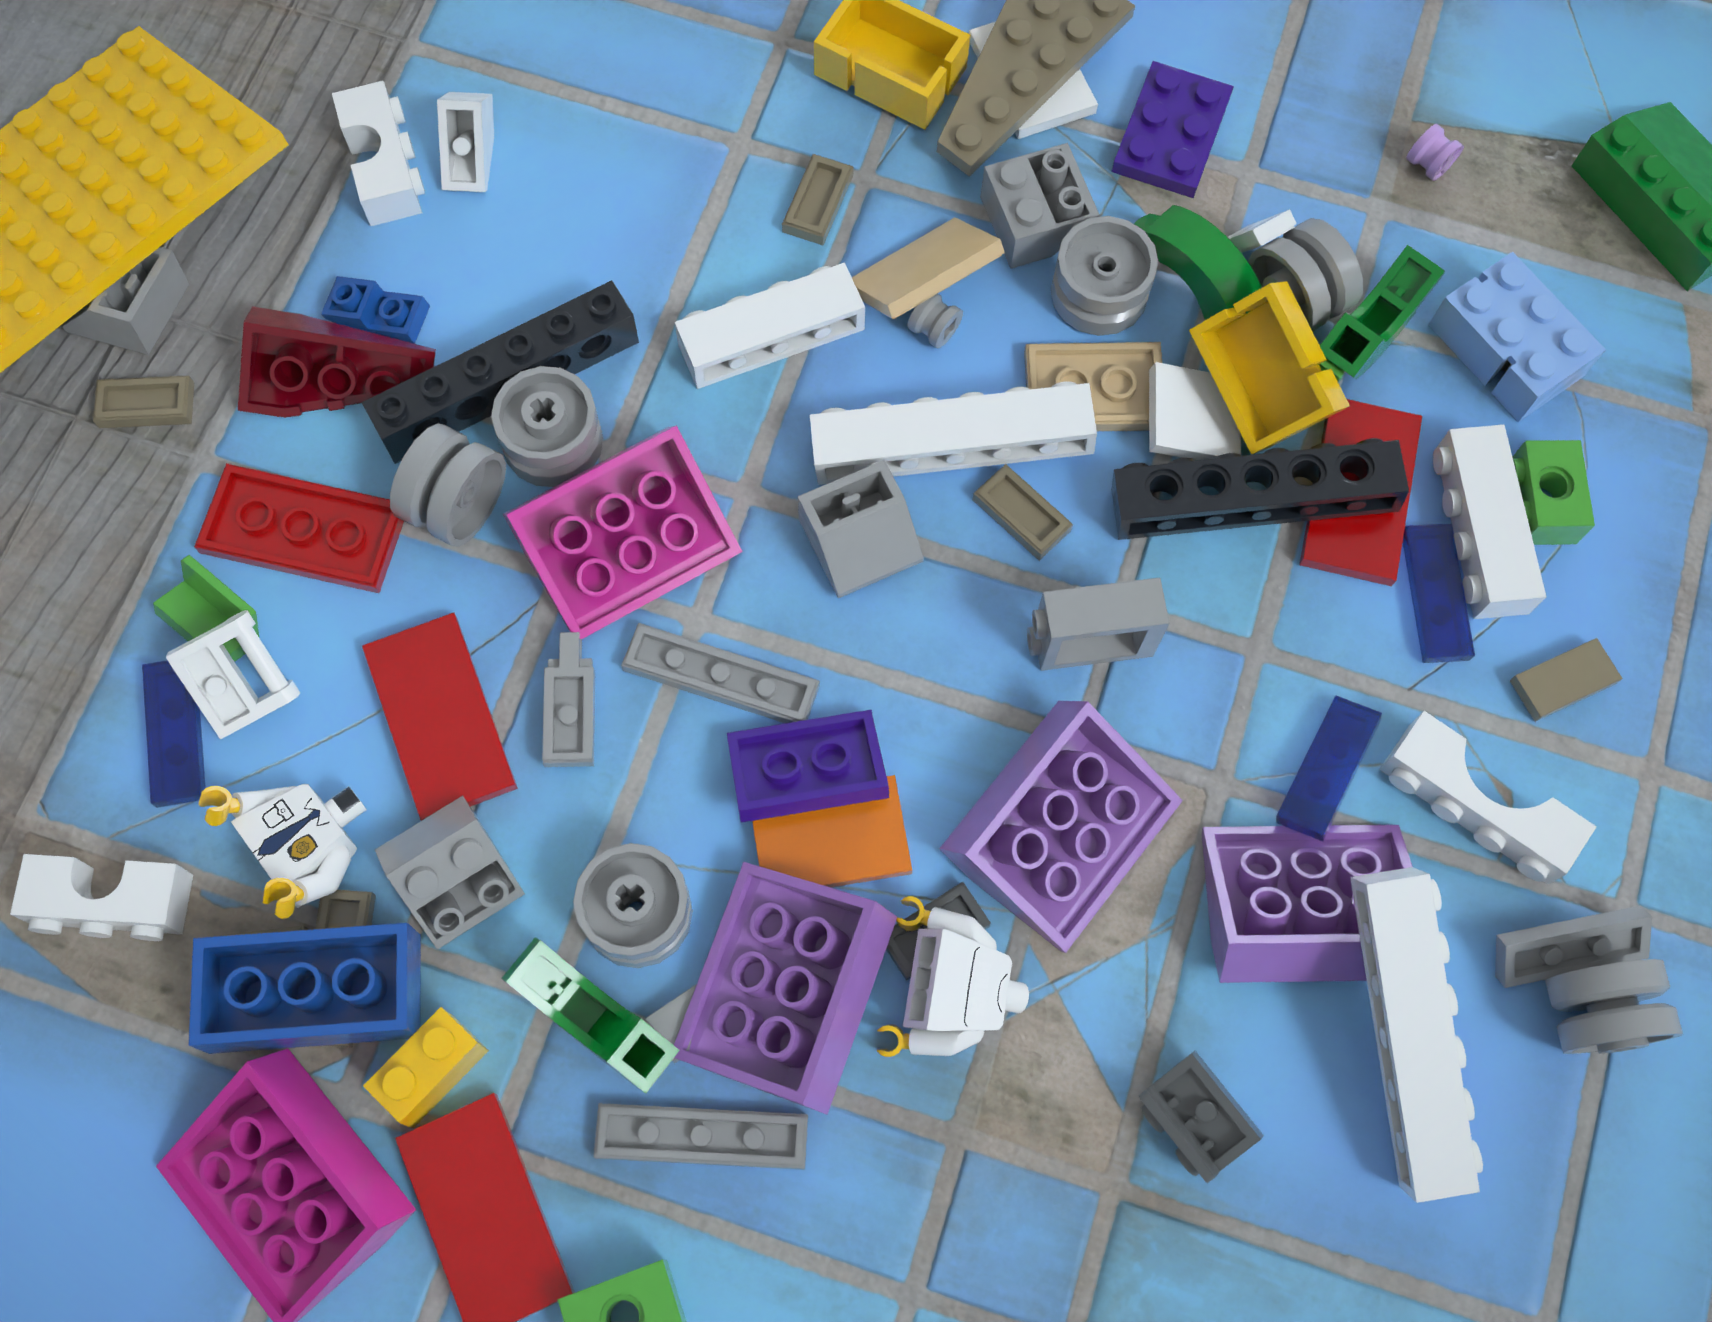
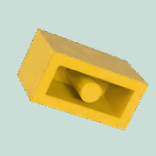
M440 1007L363 1087L400 1124L414 1128L489 1050L451 1013Z

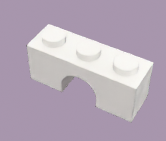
M384 81L332 93L340 127L351 154L354 155L367 151L378 152L367 161L351 165L360 203L370 226L421 214L422 210L418 195L425 194V189L418 167L410 169L408 163L409 159L416 157L408 132L400 133L398 124L406 123L398 96L389 97Z
M23 854L10 915L29 923V931L58 935L61 934L62 927L80 928L79 934L110 938L112 937L113 930L131 931L130 937L147 941H162L164 933H183L193 874L178 864L125 860L122 879L118 887L111 894L103 898L93 899L91 895V881L94 868L75 857Z

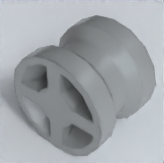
M936 294L914 308L907 326L914 333L925 334L928 336L931 345L941 348L958 328L963 317V310L954 305L947 306L942 302L941 295Z

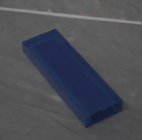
M1452 523L1405 526L1403 548L1423 663L1470 661L1475 656Z
M168 660L143 664L150 802L153 806L159 808L199 801L202 791L206 788L200 708Z
M1335 695L1276 815V823L1319 841H1324L1381 722V712Z

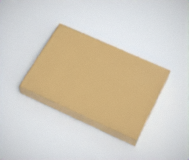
M954 217L853 276L852 279L863 302L891 319H896L999 258L1005 252L1001 239Z
M1161 342L1025 345L1024 359L1027 388H1049L1057 383L1066 381L1076 384L1089 383L1097 431H1149V369L1155 362L1162 363Z

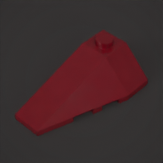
M252 306L243 323L238 411L287 418L300 416L302 412L321 409L333 411L344 409L347 405L360 404L433 368L436 349L302 314Z

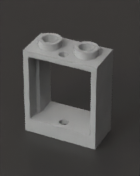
M1159 577L1043 592L1038 610L1032 611L1033 627L1027 628V642L1030 655H1038L1041 671L1153 657L1170 624L1161 579Z

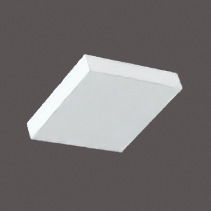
M1155 362L1149 369V452L1192 458L1198 461L1215 459L1226 453H1238L1241 455V433L1210 372Z

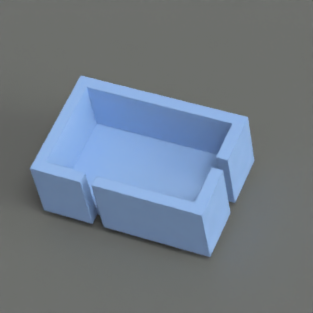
M1511 252L1481 273L1479 278L1474 277L1447 295L1428 324L1484 386L1492 382L1507 360L1512 364L1491 394L1517 422H1520L1583 378L1606 351L1514 252Z

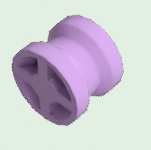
M1434 124L1416 141L1406 159L1413 165L1420 164L1426 169V176L1435 181L1457 160L1464 146L1457 140L1450 141L1444 136V129L1438 124Z

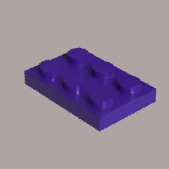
M1152 61L1111 172L1194 199L1234 86Z
M872 710L727 733L741 823L889 798V785Z

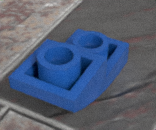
M337 276L321 315L326 320L340 325L415 344L430 305L423 296L383 291L378 283L373 280Z

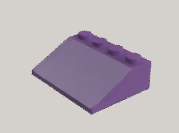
M1058 701L939 849L972 882L1058 950L1066 953L1183 800L1088 701Z
M1399 825L1203 827L1202 845L1210 936L1220 983L1367 981L1350 877L1413 867Z
M743 862L674 1046L680 1050L674 1058L828 1115L897 916L874 900ZM691 1040L690 1049L686 1051Z

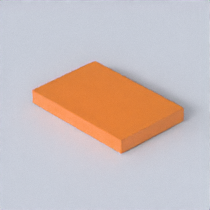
M895 775L887 776L889 785V798L752 821L759 866L830 888L912 874L911 859Z

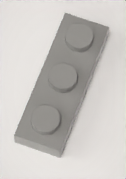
M1640 905L1496 935L1495 977L1504 988L1546 980L1552 976L1579 969L1648 959L1652 916Z

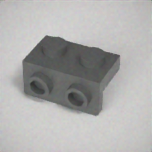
M1195 1050L1139 1095L1140 1100L1144 1103L1141 1109L1147 1121L1158 1132L1166 1131L1178 1146L1175 1152L1181 1164L1193 1176L1200 1174L1206 1183L1213 1180L1222 1169L1255 1145L1264 1136Z

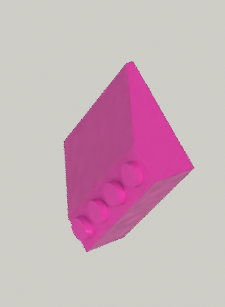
M677 425L657 432L503 513L525 556L570 632H579L580 639L593 634L743 552Z
M288 1048L247 1061L156 1165V1168L273 1322H298L380 1249L416 1211V1208Z

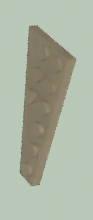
M1006 0L937 141L936 152L970 177L1133 17L1135 5L1128 0Z

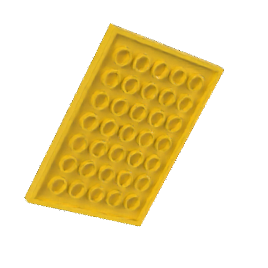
M140 26L122 34L115 44L99 56L86 61L79 71L64 82L54 85L47 95L28 109L18 112L11 122L0 129V373L289 145L281 131Z

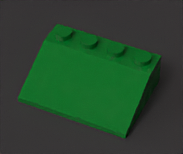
M1671 102L1625 114L1592 134L1571 165L1572 168L1687 292L1711 277L1712 144Z

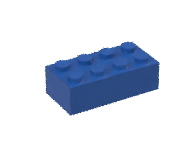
M408 923L193 938L189 1046L208 1054L402 1040L409 1039L421 1027V934Z

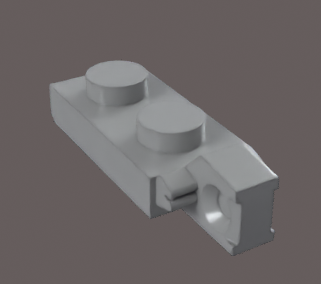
M561 632L559 659H548V667L544 668L543 765L544 767L594 766L595 670L592 658L582 659V639H580L579 632Z

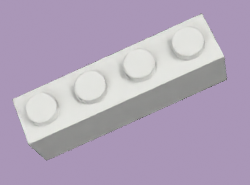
M842 263L833 267H820L810 275L790 282H777L767 290L750 296L734 297L725 305L707 311L698 310L691 312L682 320L676 321L675 328L681 353L696 388L700 389L863 331L865 329V305L846 264Z
M1505 425L1450 429L1434 450L1433 467L1436 474L1441 475L1444 487L1442 498L1443 510L1445 515L1451 518L1454 531L1452 550L1455 558L1460 560L1464 574L1462 581L1463 598L1467 604L1471 605L1474 619L1530 614L1546 598V592Z

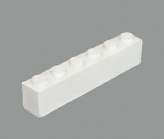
M1069 381L1057 383L1049 388L1029 389L1027 387H1014L1005 393L987 395L980 392H969L961 395L959 398L938 400L932 397H925L908 404L891 405L881 402L872 404L864 409L845 410L842 408H829L819 414L810 415L814 465L818 485L828 484L885 460L894 477L1090 455L1095 452L1097 437L1090 384H1076Z
M1413 867L1350 877L1399 1187L1416 1203L1478 1193L1480 1189L1477 1173L1483 1171V1161L1479 1147L1472 1140L1469 1121L1474 1120L1475 1111L1471 1095L1463 1087L1461 1068L1466 1067V1053L1461 1039L1455 1036L1452 1016L1458 1014V1002L1453 987L1447 984L1444 964L1449 962L1450 952L1446 937L1441 931L1439 932L1436 911H1440L1442 904L1438 885L1434 879L1430 878L1429 873Z

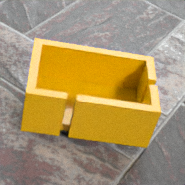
M843 0L814 40V75L845 91H848L852 85L855 87L854 95L926 130L944 103L945 94H950L967 69L970 34L900 0Z
M1287 281L1269 283L1233 304L1234 308L1224 309L1189 329L1251 455L1266 450L1350 406L1332 369L1321 370L1319 364L1327 359Z

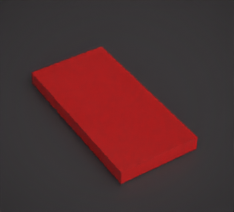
M1347 399L1349 407L1325 419L1321 444L1331 443L1335 446L1354 445L1370 438H1378L1383 441L1399 440L1409 493L1400 512L1307 521L1299 565L1392 586L1397 580L1422 416ZM1342 473V475L1349 480H1360L1359 477L1353 473Z
M226 463L194 547L200 554L380 593L404 521L394 516L390 509V499Z
M454 612L362 645L421 821L461 796H464L471 807L518 789L462 629Z
M492 1093L395 1138L463 1322H518L557 1303V1299L575 1293L497 1094Z

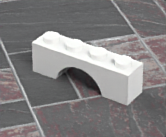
M1423 711L1408 726L1379 770L1389 776L1390 782L1397 789L1408 794H1416L1429 803L1432 811L1438 817L1450 823H1458L1473 833L1474 839L1482 847L1492 852H1501L1517 863L1518 870L1526 877L1537 882H1545L1549 885L1566 875L1597 826L1555 798H1551L1538 806L1524 809L1510 808L1492 801L1475 786L1468 773L1465 762L1467 739Z

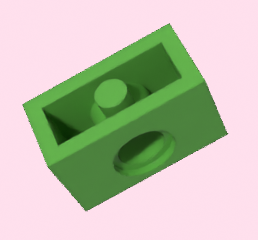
M1581 440L1525 441L1512 458L1534 545L1577 544L1595 526ZM1541 488L1547 490L1552 497L1544 494Z
M663 1259L557 1299L564 1322H611V1314L614 1307L624 1300L636 1306L639 1312V1322H687L668 1261Z

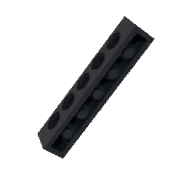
M611 280L361 403L394 464L402 461L415 439L427 428L439 423L460 432L492 415L494 399L504 383L521 371L545 366L562 368L570 373L577 374L639 343L634 315Z
M1370 438L1354 445L1335 446L1331 443H1322L1305 450L1288 451L1285 448H1274L1257 455L1241 456L1238 453H1226L1215 459L1195 461L1192 458H1179L1168 464L1150 466L1145 463H1131L1121 469H1114L1111 491L1118 540L1400 512L1409 493V487L1399 440L1383 441L1378 438ZM1342 473H1353L1356 476H1358L1360 480H1349L1342 475ZM1294 478H1307L1313 483V485H1301L1294 480ZM1258 482L1264 485L1266 489L1262 491L1253 490L1247 483ZM1202 487H1212L1219 494L1213 496L1206 495L1199 489ZM1162 491L1170 494L1173 498L1170 500H1159L1152 494Z

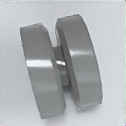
M1111 216L1089 218L1072 227L1062 239L1051 285L1054 308L1066 323L1080 332L1097 336L1117 334L1135 324L1145 310L1158 266L1155 245L1145 231L1128 220Z
M1310 218L1298 224L1295 228L1284 233L1282 238L1278 237L1252 252L1248 261L1261 287L1269 283L1288 282L1312 332L1326 324L1328 318L1331 319L1339 316L1357 305L1363 295V276L1358 259L1349 243L1339 231L1324 220Z
M539 366L519 372L504 383L495 397L491 415L495 433L507 464L519 478L536 486L555 487L593 467L601 455L603 434L591 391L577 375L562 368Z
M435 424L417 437L404 455L391 487L390 509L395 517L414 527L424 528L427 526L428 531L435 538L451 546L460 547L476 535L496 505L506 474L504 456L477 442L470 444L466 435L446 425Z
M629 843L608 848L588 863L577 880L573 900L577 923L598 954L616 965L642 968L659 964L679 949L689 933L693 909L684 876L669 856L652 846ZM638 901L643 904L642 908L638 911L631 907L628 908L633 902Z
M1635 960L1594 966L1566 972L1545 980L1552 1008L1564 1012L1584 1010L1588 1012L1567 1018L1557 1026L1563 1054L1622 1052L1649 1046L1650 1043L1665 1041L1683 1035L1676 1007L1666 1003L1639 1005L1640 1001L1661 996L1670 988L1663 960Z

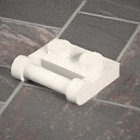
M248 610L237 613L215 628L169 651L166 655V659L220 740L288 704L300 695V691L293 680H286L253 629L256 623ZM236 638L270 690L267 694L259 698L257 697L223 643Z

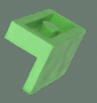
M190 555L180 561L184 581L153 602L155 614L186 641H190L215 628L244 610H248L256 624L253 626V629L259 637L256 611ZM236 638L223 643L234 662L246 654Z

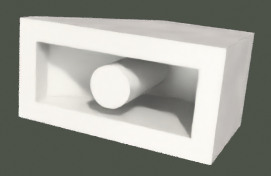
M448 92L437 99L442 190L486 192L494 143L492 94Z

